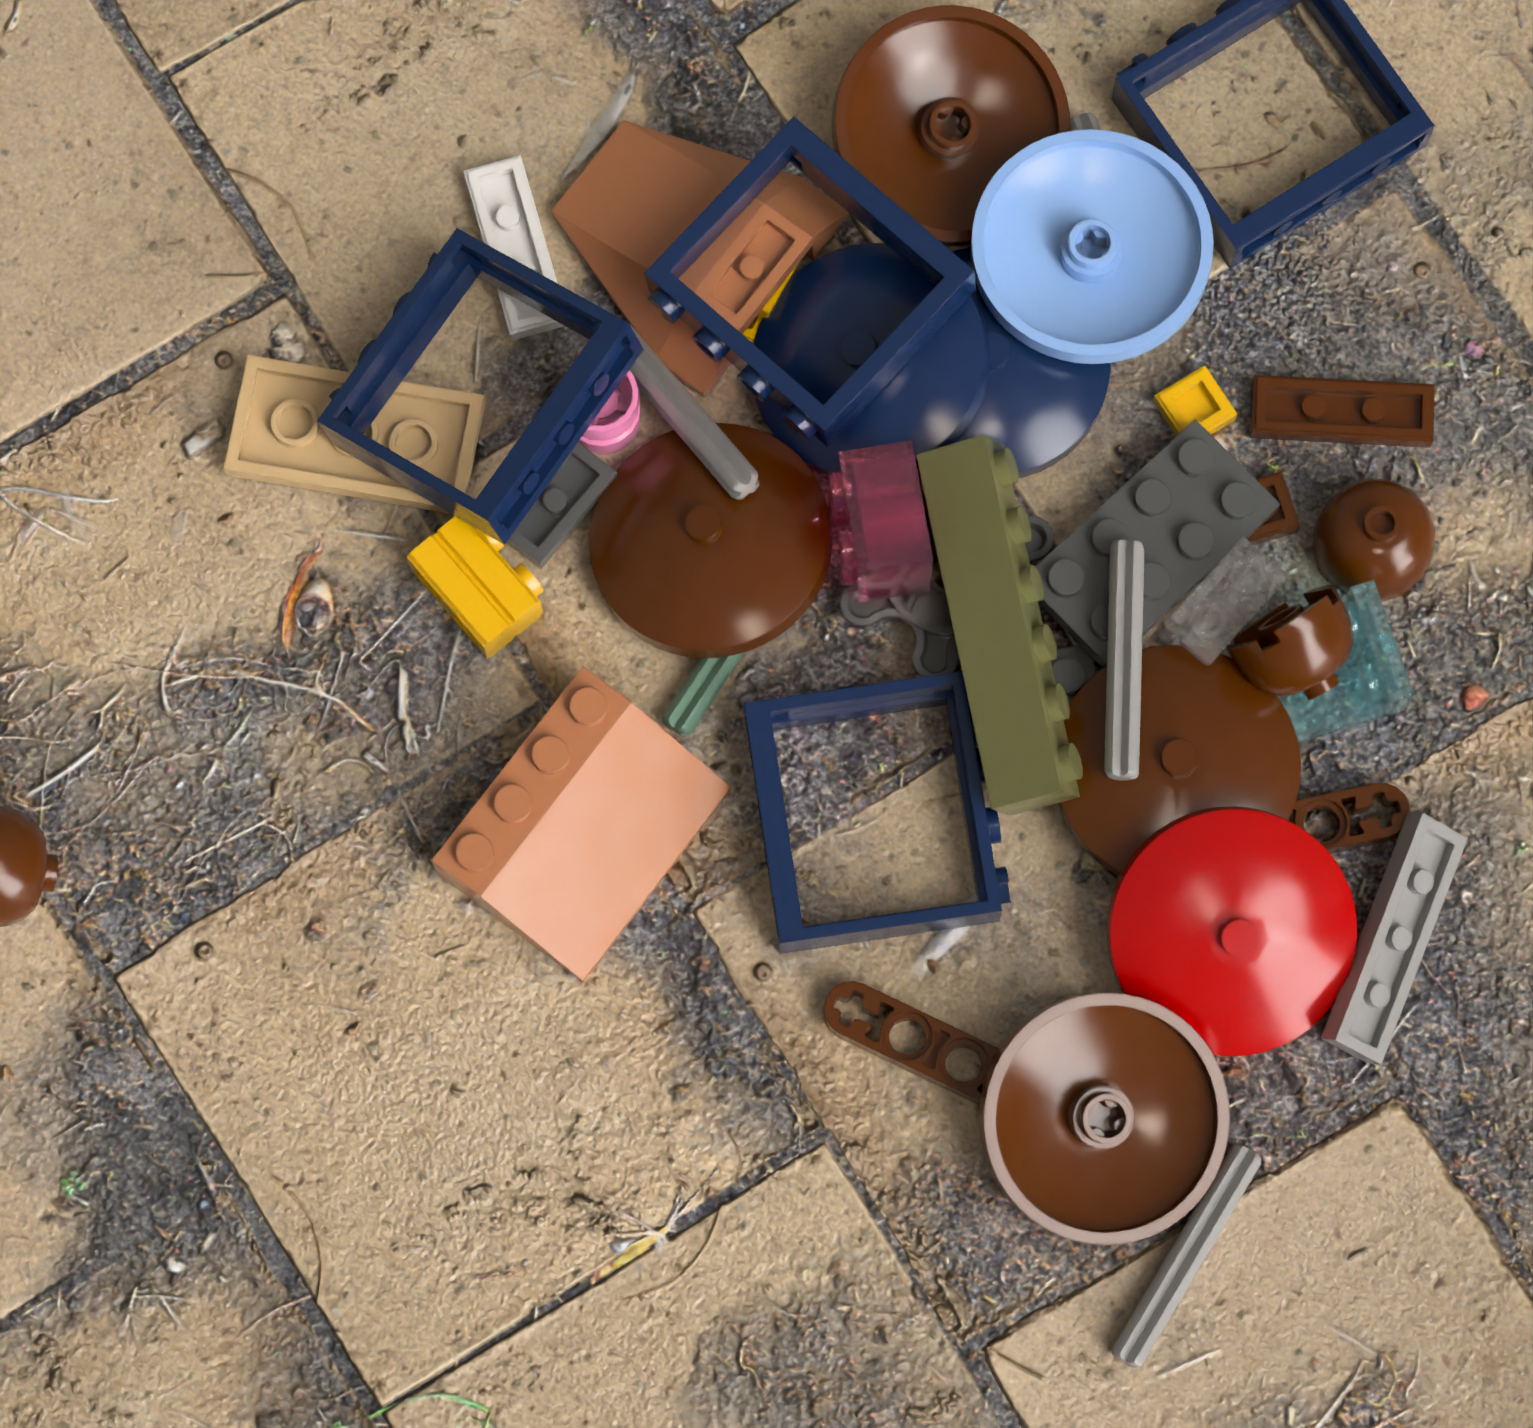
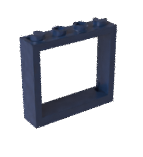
M1226 0L1216 9V16L1199 27L1195 23L1183 26L1166 41L1167 47L1149 58L1146 53L1133 57L1132 64L1117 73L1118 77L1115 78L1111 100L1140 140L1166 153L1180 165L1195 183L1209 212L1214 246L1230 269L1425 148L1428 144L1435 125L1345 0ZM1302 2L1390 126L1235 224H1232L1145 101V98Z
M795 117L775 135L644 273L649 292L651 293L648 300L661 310V314L666 320L674 324L680 318L696 332L692 339L708 357L715 362H719L723 357L741 371L737 375V379L748 392L762 402L769 396L786 411L782 418L795 433L799 431L808 440L814 435L826 447H829L976 291L975 271ZM789 162L935 286L824 405L678 279Z
M456 228L438 254L433 252L429 259L427 270L414 288L398 300L393 310L392 318L379 336L363 348L357 366L342 387L337 388L329 395L331 402L317 422L339 449L505 545L644 349L628 322ZM478 277L588 338L589 342L481 493L474 499L364 435V433Z
M962 671L744 703L746 730L780 954L1000 921L1002 913L1001 904L1011 903L1008 888L1009 879L1006 866L995 868L991 844L1001 843L998 812L992 810L991 807L985 808L982 784H986L979 748L975 747L972 728L974 724ZM946 705L977 901L803 927L773 730Z

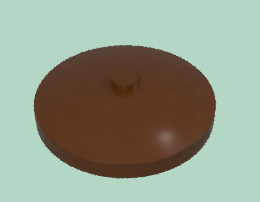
M939 5L911 11L895 18L871 35L856 52L840 79L833 103L831 121L834 151L945 246L971 244L972 226L980 198L990 180L1006 161L1036 141L1058 133L1071 131L1070 111L1063 83L1054 65L1041 47L1027 33L1006 19L985 10L958 5Z
M716 423L758 472L759 487L755 492L749 493L744 499L732 498L676 431L672 430L656 437L632 453L617 468L616 478L606 488L596 503L589 532V552L591 566L598 587L618 620L634 635L658 649L694 658H720L755 649L768 643L790 628L812 604L825 580L831 560L833 532L830 513L821 487L811 469L790 447L780 440L750 427Z
M1163 645L1142 649L1139 775L1134 780L1118 781L1108 779L1104 771L1107 665L1082 686L1070 703V717L1064 720L1068 742L1073 743L1079 752L1083 776L1077 780L1080 797L1060 802L1058 805L1067 826L1083 849L1098 863L1116 875H1121L1130 858L1148 838L1170 822L1187 814L1215 807L1237 806L1264 810L1289 820L1296 803L1301 777V757L1294 726L1277 695L1267 694L1252 685L1241 673L1231 657L1213 650L1188 645Z
M1089 992L1057 1000L1029 1016L1008 1036L996 1053L987 1072L980 1098L979 1132L982 1149L992 1176L1003 1194L1024 1216L1040 1227L1061 1237L1086 1244L1116 1245L1135 1242L1153 1236L1179 1221L1194 1208L1213 1183L1224 1158L1229 1137L1230 1109L1227 1088L1220 1067L1208 1045L1185 1020L1171 1010L1150 1000L1123 993Z

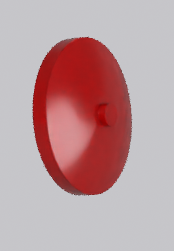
M1237 806L1215 807L1187 814L1170 822L1148 838L1130 858L1117 880L1109 905L1106 928L1109 959L1122 992L1150 1000L1174 1012L1201 1036L1212 1054L1217 1056H1247L1278 1048L1309 1030L1335 1002L1352 968L1357 942V917L1350 887L1342 870L1326 848L1311 834L1281 816L1264 810Z

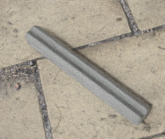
M630 324L644 349L630 368V371L635 376L638 388L732 498L741 500L749 493L755 492L760 485L758 472Z
M1132 539L1115 540L1110 545L1104 771L1108 779L1118 781L1134 780L1139 775L1144 548L1141 541Z
M1236 1143L1228 1151L1213 1183L1198 1202L1115 1342L1112 1354L1121 1362L1136 1369L1143 1365L1261 1165V1157L1253 1150Z

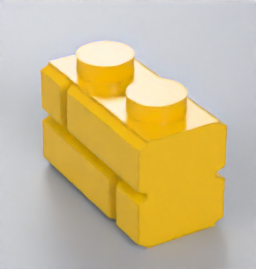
M454 516L440 527L434 535H430L409 552L407 560L411 571L488 659L541 617L543 609L541 601L537 596L544 590L534 575L522 563L514 569L499 553L505 547L504 544Z

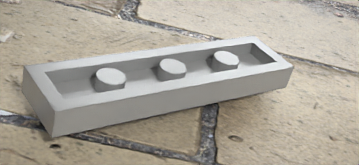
M1408 812L1358 940L1349 976L1336 997L1321 1039L1365 1063L1382 1065L1468 838L1424 813Z

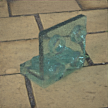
M1374 580L1350 587L1343 601L1353 623L1354 643L1347 662L1335 672L1339 683L1326 693L1311 700H1307L1303 692L1287 697L1277 696L1288 712L1298 743L1403 712L1414 696Z

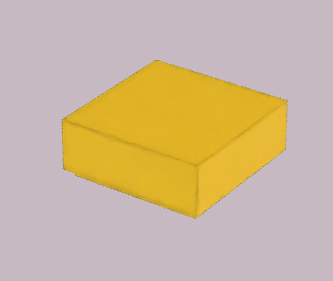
M1205 365L1157 393L1153 398V403L1175 436L1181 433L1195 419L1212 435L1235 421L1237 417L1236 411Z

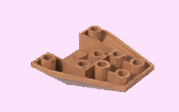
M623 120L553 207L551 214L627 322L633 326L679 380L705 397L731 363L724 357L719 362H715L708 357L692 339L696 332L680 318L673 324L662 316L661 310L648 300L651 293L649 292L644 273L751 161ZM781 171L678 279L743 334L801 259L806 255L814 260L848 217L849 212L804 178Z

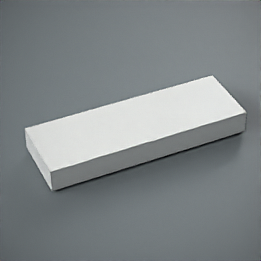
M521 155L464 170L466 184L483 243L557 283ZM496 288L511 341L564 327L561 323Z

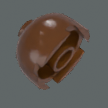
M1368 478L1348 484L1327 501L1314 526L1312 552L1320 574L1327 582L1330 579L1337 588L1345 591L1344 595L1355 601L1381 603L1402 597L1412 589L1414 584L1421 580L1434 555L1435 527L1428 507L1413 490L1394 480Z
M1324 585L1304 593L1303 596L1308 602V605L1304 607L1301 604L1288 607L1286 603L1280 605L1253 622L1233 638L1236 644L1228 645L1226 649L1238 669L1252 685L1267 694L1283 697L1303 692L1307 700H1311L1326 693L1339 683L1335 672L1347 662L1354 643L1353 623L1347 608L1333 585Z
M0 806V927H6L24 920L33 912L38 905L42 891L52 892L54 890L58 872L57 855L47 854L45 835L35 820L21 811Z

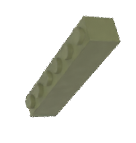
M985 434L916 454L991 809L1012 816L1079 798L1080 793L1077 780L1083 776V767L1076 746L1073 743H1069L1064 720L1070 717V707L1064 688L1060 683L1056 684L1051 661L1057 658V647L1050 627L1047 624H1043L1038 601L1044 599V587L1037 568L1034 565H1030L1025 543L1031 541V527L1024 509L1021 506L1017 507L1013 484L1018 483L1019 473L1015 458L1009 448H1005L1003 444Z

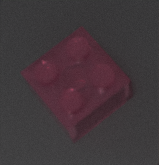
M912 440L838 452V472L828 474L830 489L828 491V500L833 528L845 527V532L838 533L840 547L838 549V559L843 586L855 585L858 603L930 592L933 557Z

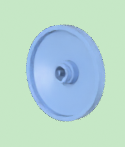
M1095 129L1074 130L1048 136L1030 144L1006 161L995 173L986 186L975 212L971 236V263L975 271L976 284L986 306L996 320L1016 339L1044 355L1059 360L1083 364L1112 363L1127 360L1154 349L1168 340L1187 322L1200 302L1208 282L1213 259V230L1209 212L1197 186L1180 165L1166 153L1143 140L1123 133Z

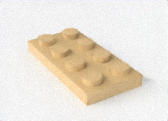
M247 355L223 468L227 476L451 514L336 447L317 422L318 418L331 402L329 395L337 388H341L352 372ZM402 381L364 435L467 494L485 407V397L482 394Z

